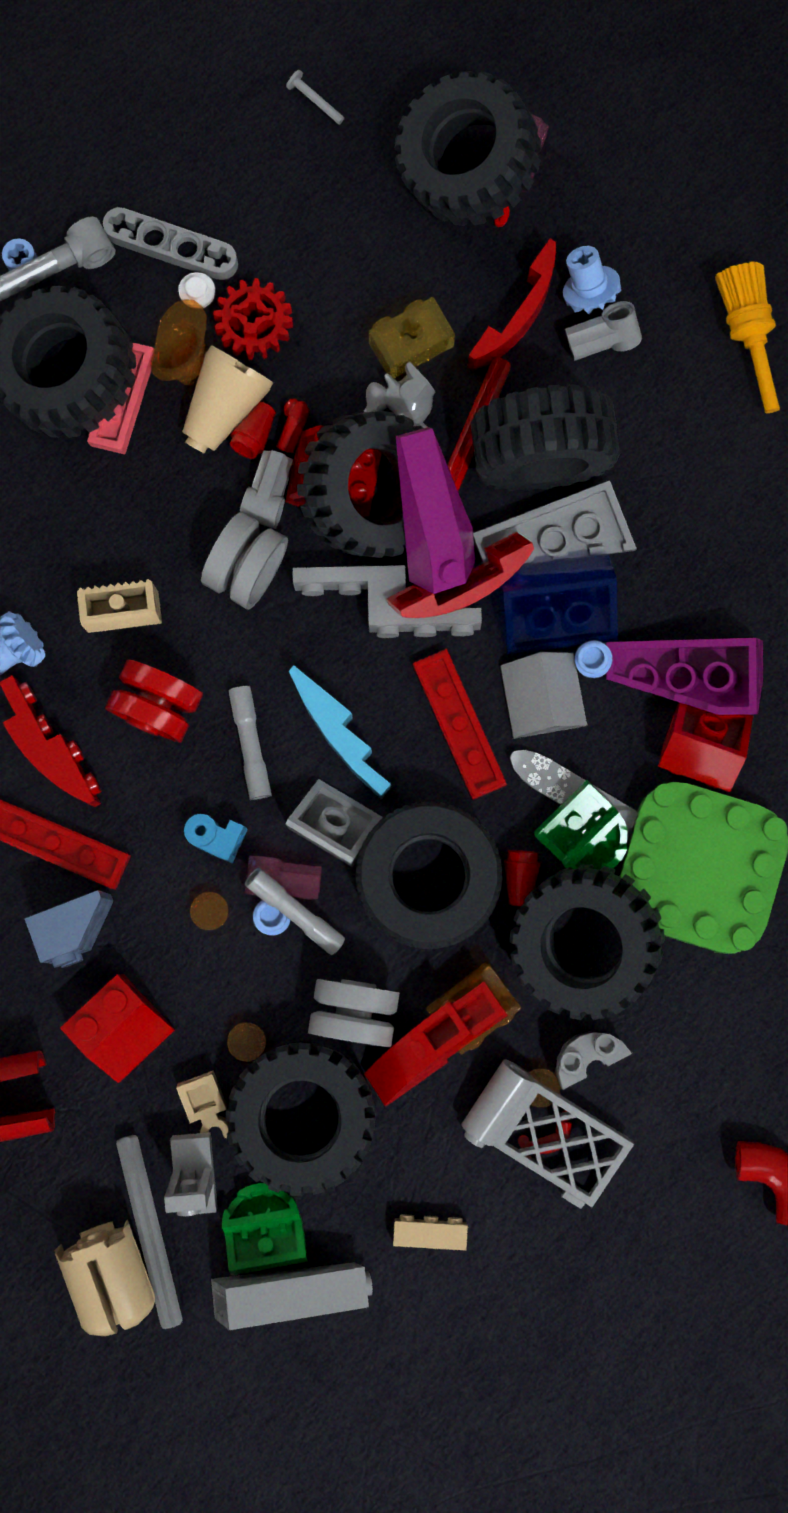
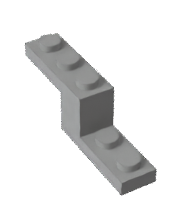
M405 565L293 568L295 591H302V595L305 596L323 595L324 590H339L341 595H357L361 593V589H368L369 632H377V637L380 638L398 637L399 632H414L416 637L436 636V631H451L453 636H470L474 634V630H480L481 608H462L447 614L427 618H405L400 616L388 605L386 598L406 589Z

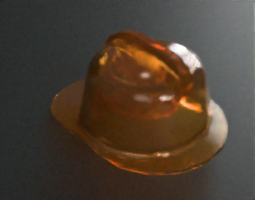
M190 299L178 301L168 308L161 318L151 359L152 373L159 380H177L184 385L192 386L195 378L200 374L206 351L209 349L204 340L206 313L197 301Z

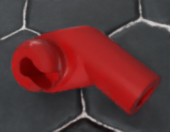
M295 398L288 400L284 405V414L287 416V420L277 444V448L287 453H294L310 414L308 405L304 401H299Z

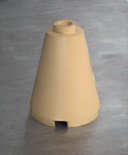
M211 345L209 350L206 351L182 431L188 435L185 443L202 453H205L207 448L215 451L270 391L273 382Z

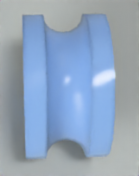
M13 239L3 247L2 259L9 271L37 258L32 245L24 239ZM19 251H24L27 258H22L21 264H16L12 257H18Z

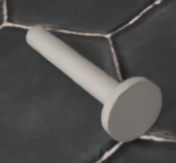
M297 70L287 82L286 87L289 90L294 87L299 89L340 125L345 117L301 80L303 72Z

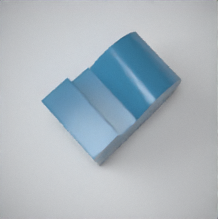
M197 814L186 822L184 834L188 842L198 849L233 863L248 829L232 820L229 821L226 829H224L208 815Z

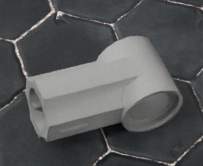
M627 301L613 303L604 309L602 316L565 329L574 361L609 348L615 351L631 350L639 345L642 340L635 307Z
M264 450L252 487H248L245 491L240 512L254 518L260 525L276 529L282 515L285 502L283 495L294 460L283 453Z

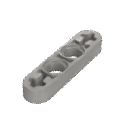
M113 208L104 216V230L110 241L118 246L194 272L206 274L219 280L229 279L237 271L238 261L236 252L226 242L126 208ZM124 220L127 228L130 230L121 228L119 233H116L113 224L119 225ZM131 230L137 232V234H136V240H134L135 238H134L133 232H132ZM158 230L164 235L162 242L156 246L146 244L144 237L149 231ZM184 242H193L197 245V251L191 257H182L178 254V248ZM205 248H207L209 257L204 256ZM222 254L226 255L229 264L222 263L220 268L216 267L213 258L220 259Z

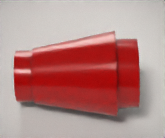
M259 402L231 433L232 440L230 446L232 449L249 459H255L258 454L263 453L276 411L270 405Z
M508 851V858L504 860L509 905L522 906L524 899L535 889L541 862L538 861V852Z

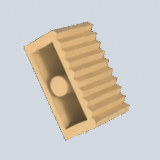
M149 579L145 583L142 580L138 583L132 581L130 585L127 582L123 585L117 583L115 587L112 584L108 587L102 585L100 589L97 586H94L93 589L87 587L85 590L80 587L77 591L80 622L88 633L162 623L159 593Z

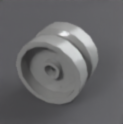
M240 512L229 521L215 542L205 563L201 582L204 586L217 593L224 592L230 588L231 600L249 610L260 600L273 580L285 555L288 538L272 528L263 531L259 535V522Z
M317 979L314 999L318 1003L337 1007L336 1013L325 1011L311 1013L308 1033L333 1039L391 1047L394 1027L389 1022L371 1018L372 1012L387 1015L397 1012L400 993L376 989L375 984L342 979L341 983Z

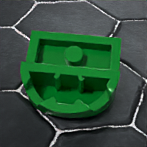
M588 780L533 832L535 837L562 862L565 868L577 869L580 865L593 864L594 869H601L603 866L614 868L627 851L628 829L624 819L616 807Z
M265 1183L253 1184L241 1189L228 1209L224 1210L222 1218L228 1268L231 1276L308 1262L303 1221L294 1199L284 1191L277 1193L269 1190L268 1185Z

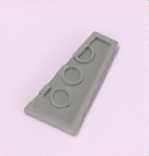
M610 480L473 533L474 544L482 564L488 561L484 548L514 532L521 534L531 541L534 546L533 552L523 565L631 552L637 549Z

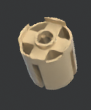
M126 1220L124 1227L115 1229L113 1222L93 1227L79 1233L81 1239L67 1250H63L62 1244L54 1250L81 1327L88 1334L96 1336L117 1334L118 1329L116 1325L120 1324L124 1330L138 1325L152 1310L155 1294L128 1220Z

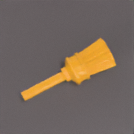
M749 262L730 266L715 276L729 314L726 317V321L731 330L729 333L730 338L744 342L745 348L750 349L765 413H773L780 410L764 345L768 342L766 335L775 328L776 323L772 319V307L767 302L764 265L758 262Z

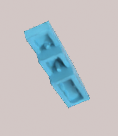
M293 665L289 670L290 676L309 715L322 735L348 768L382 799L391 789V784L365 763L372 754V750L346 728L353 719L352 713Z

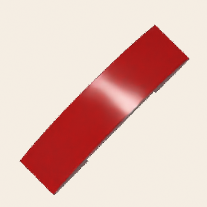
M552 239L548 240L530 266L527 282L534 287L502 334L489 326L469 354L467 368L474 372L491 364L493 358L502 357L525 335L537 318L548 294L554 269L556 242Z
M514 532L484 548L488 561L472 569L466 584L435 594L414 584L386 598L388 605L405 618H427L462 609L486 597L510 579L533 552V543L518 532Z

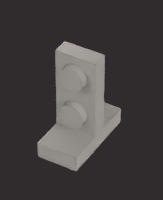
M211 1132L173 1135L170 1140L173 1173L164 1196L166 1213L177 1212L178 1216L215 1213L217 1211V1196Z

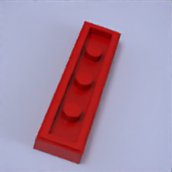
M442 650L414 662L413 668L471 799L475 800L505 787L507 783L448 650Z
M0 800V841L116 890L131 855Z

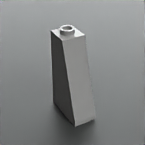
M355 1262L211 1279L215 1319L228 1330L369 1307L368 1296L372 1295L373 1290L370 1273L368 1271L365 1272V1267Z

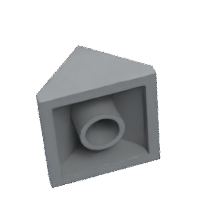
M539 652L500 666L513 739L587 726L574 653Z
M318 779L287 819L285 825L291 831L353 867L358 860L360 849L368 833L371 832L372 828L383 817Z

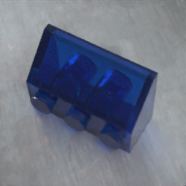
M609 554L522 565L510 579L499 587L508 654L577 646L588 641L608 642L618 640L617 577Z

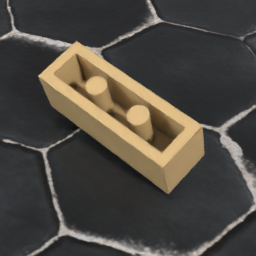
M401 1214L400 1218H395L393 1246L466 1251L468 1225L467 1222H463L462 1218L449 1217L448 1221H438L437 1216H424V1220L414 1219V1215Z

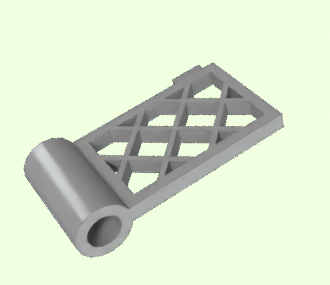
M509 1060L502 1061L461 1124L466 1131L464 1137L469 1142L480 1148L488 1145L501 1150L562 1188L564 1191L561 1196L582 1209L585 1203L590 1207L594 1206L634 1145L633 1140L535 1080L526 1070ZM538 1093L552 1102L555 1114L532 1119L530 1105ZM558 1106L567 1112L559 1113ZM527 1113L528 1120L520 1121L524 1114ZM577 1117L585 1122L588 1135L565 1139L561 1124L562 1120ZM557 1122L561 1140L538 1145L534 1126ZM590 1126L595 1128L599 1132L591 1133ZM530 1127L534 1146L517 1149L506 1142L513 1131ZM611 1138L621 1145L614 1156L597 1159L594 1141ZM589 1142L593 1161L571 1165L567 1147ZM563 1148L566 1166L549 1169L542 1164L540 1152ZM536 1153L537 1160L528 1155ZM607 1166L601 1174L599 1167ZM595 1168L598 1180L589 1193L575 1185L573 1173ZM569 1174L570 1181L561 1175Z

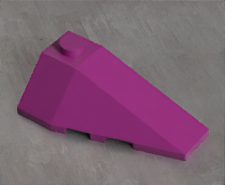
M426 427L396 436L409 582L433 594L466 584L475 565L473 528L432 428Z
M758 638L606 642V646L612 654V665L606 673L607 680L718 715L758 714L763 683V640Z

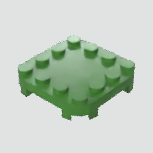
M679 782L659 785L642 800L637 810L638 814L619 877L622 878L627 874L635 880L632 885L639 891L645 889L651 896L648 902L652 909L658 908L661 915V920L658 922L659 928L664 929L666 937L714 951V953L734 954L751 949L761 939L767 927L788 852L786 823L778 818L774 812L760 805L695 785Z

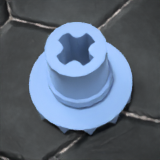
M582 246L573 250L566 259L571 276L563 288V297L566 305L571 306L574 312L584 309L588 314L594 308L603 310L604 304L615 302L616 294L621 292L620 277L614 269L602 266L596 248Z
M9 611L0 617V675L17 663L23 662L28 666L35 667L45 658L44 645L37 636L38 632L34 631L30 622H25L21 615Z

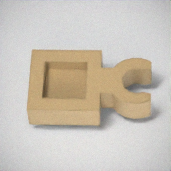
M214 1071L178 1083L176 1089L189 1122L192 1123L201 1119L202 1127L200 1133H209L211 1127H219L223 1132V1136L227 1138V1133L229 1132L228 1122H225L226 1118L218 1114L226 1110L227 1104Z

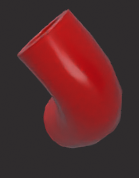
M738 1141L735 1154L737 1180L760 1182L770 1187L776 1198V1223L788 1225V1153L779 1147L759 1142Z

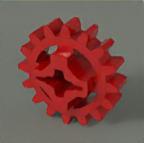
M258 278L254 279L253 285L247 287L244 280H240V289L237 291L228 286L229 298L219 297L217 301L222 310H215L213 312L215 321L219 322L215 325L217 335H223L221 338L222 345L226 348L233 344L232 350L235 356L240 355L243 350L246 351L248 360L253 359L255 352H260L263 359L267 358V349L269 348L278 353L280 351L278 340L288 341L290 338L286 329L293 328V319L289 317L292 313L291 304L284 303L286 300L285 293L279 291L274 294V285L271 282L265 288L260 287ZM263 301L268 302L273 308H267ZM252 316H259L255 318V323H249L252 320ZM231 327L234 330L241 331L244 334V338L235 334Z

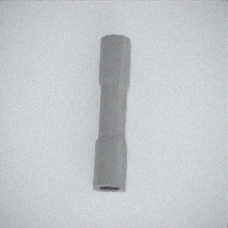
M235 687L228 691L234 722L238 728L242 748L244 774L249 799L267 798L272 796L256 728V713L251 687Z
M261 868L255 869L249 875L245 886L269 906L275 907L300 927L306 936L328 954L333 955L341 948L345 937L321 917L315 916L289 895L282 885Z

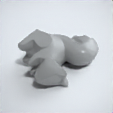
M410 361L405 365L407 375L401 381L397 382L388 373L384 375L388 386L387 389L377 382L369 384L366 390L367 406L364 412L384 411L388 408L395 416L404 415L412 419L414 422L413 426L428 427L423 421L432 409L435 390Z

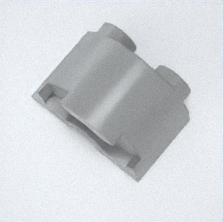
M588 1031L575 1035L562 1046V1050L557 1057L555 1075L558 1085L564 1090L587 1078L586 1068L594 1060H600L603 1065L610 1066L632 1053L621 1040L607 1033Z

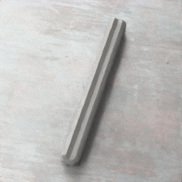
M130 1135L117 1140L116 1145L149 1280L155 1294V1304L160 1325L163 1329H168L180 1325L182 1315L139 1140L136 1135Z

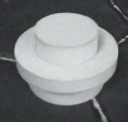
M199 272L190 273L179 284V296L182 302L189 308L202 309L213 301L215 286L211 278L206 274Z

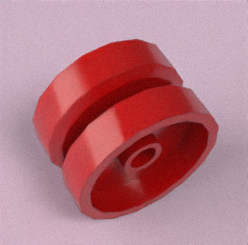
M127 660L119 678L125 686L136 691L138 694L136 695L125 690L112 691L105 709L142 731L182 743L189 724L184 717L172 711L171 708L185 713L196 712L203 697L202 692L156 668L134 660Z

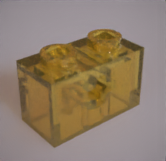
M431 297L426 301L420 299L412 302L404 309L403 313L394 318L388 316L377 321L372 326V329L369 330V343L385 372L394 379L406 373L405 365L407 362L410 361L417 367L454 347L455 333L434 297ZM409 335H411V336H415V335H416V338H415V339H411V337H410Z

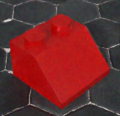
M678 702L663 744L658 766L667 769L673 774L684 775L703 782L709 787L720 788L730 792L747 758L753 716L718 715Z
M117 974L60 1027L90 1061L117 1083H120L175 1031L169 1022L124 974Z

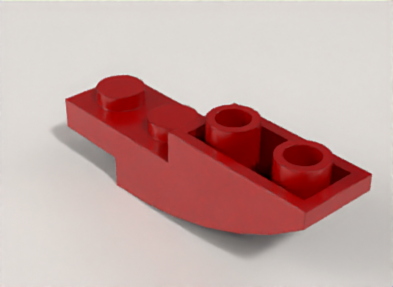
M14 676L2 680L0 686L16 714L2 723L24 756L39 772L68 794L93 807L100 805L97 794L102 792L94 775L91 772L85 774L79 763L84 760V756L75 740L73 739L68 742L61 734L50 739L49 736L54 734V731L44 714L37 715L32 705L37 699L27 682L21 684Z
M482 982L453 1004L451 1002L446 1003L385 1052L364 1074L384 1106H388L447 1064L449 1057L507 1017L508 1014L488 984Z

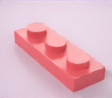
M133 343L132 352L136 355L135 369H130L135 375L133 387H127L125 391L129 397L123 406L118 404L113 410L116 415L110 421L103 419L98 423L100 427L90 432L87 440L90 446L126 454L155 360L156 351L153 347Z

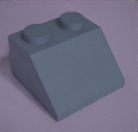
M97 890L25 918L40 963L53 964L54 968L59 966L64 968L83 961L82 953L92 949L113 904L111 894Z

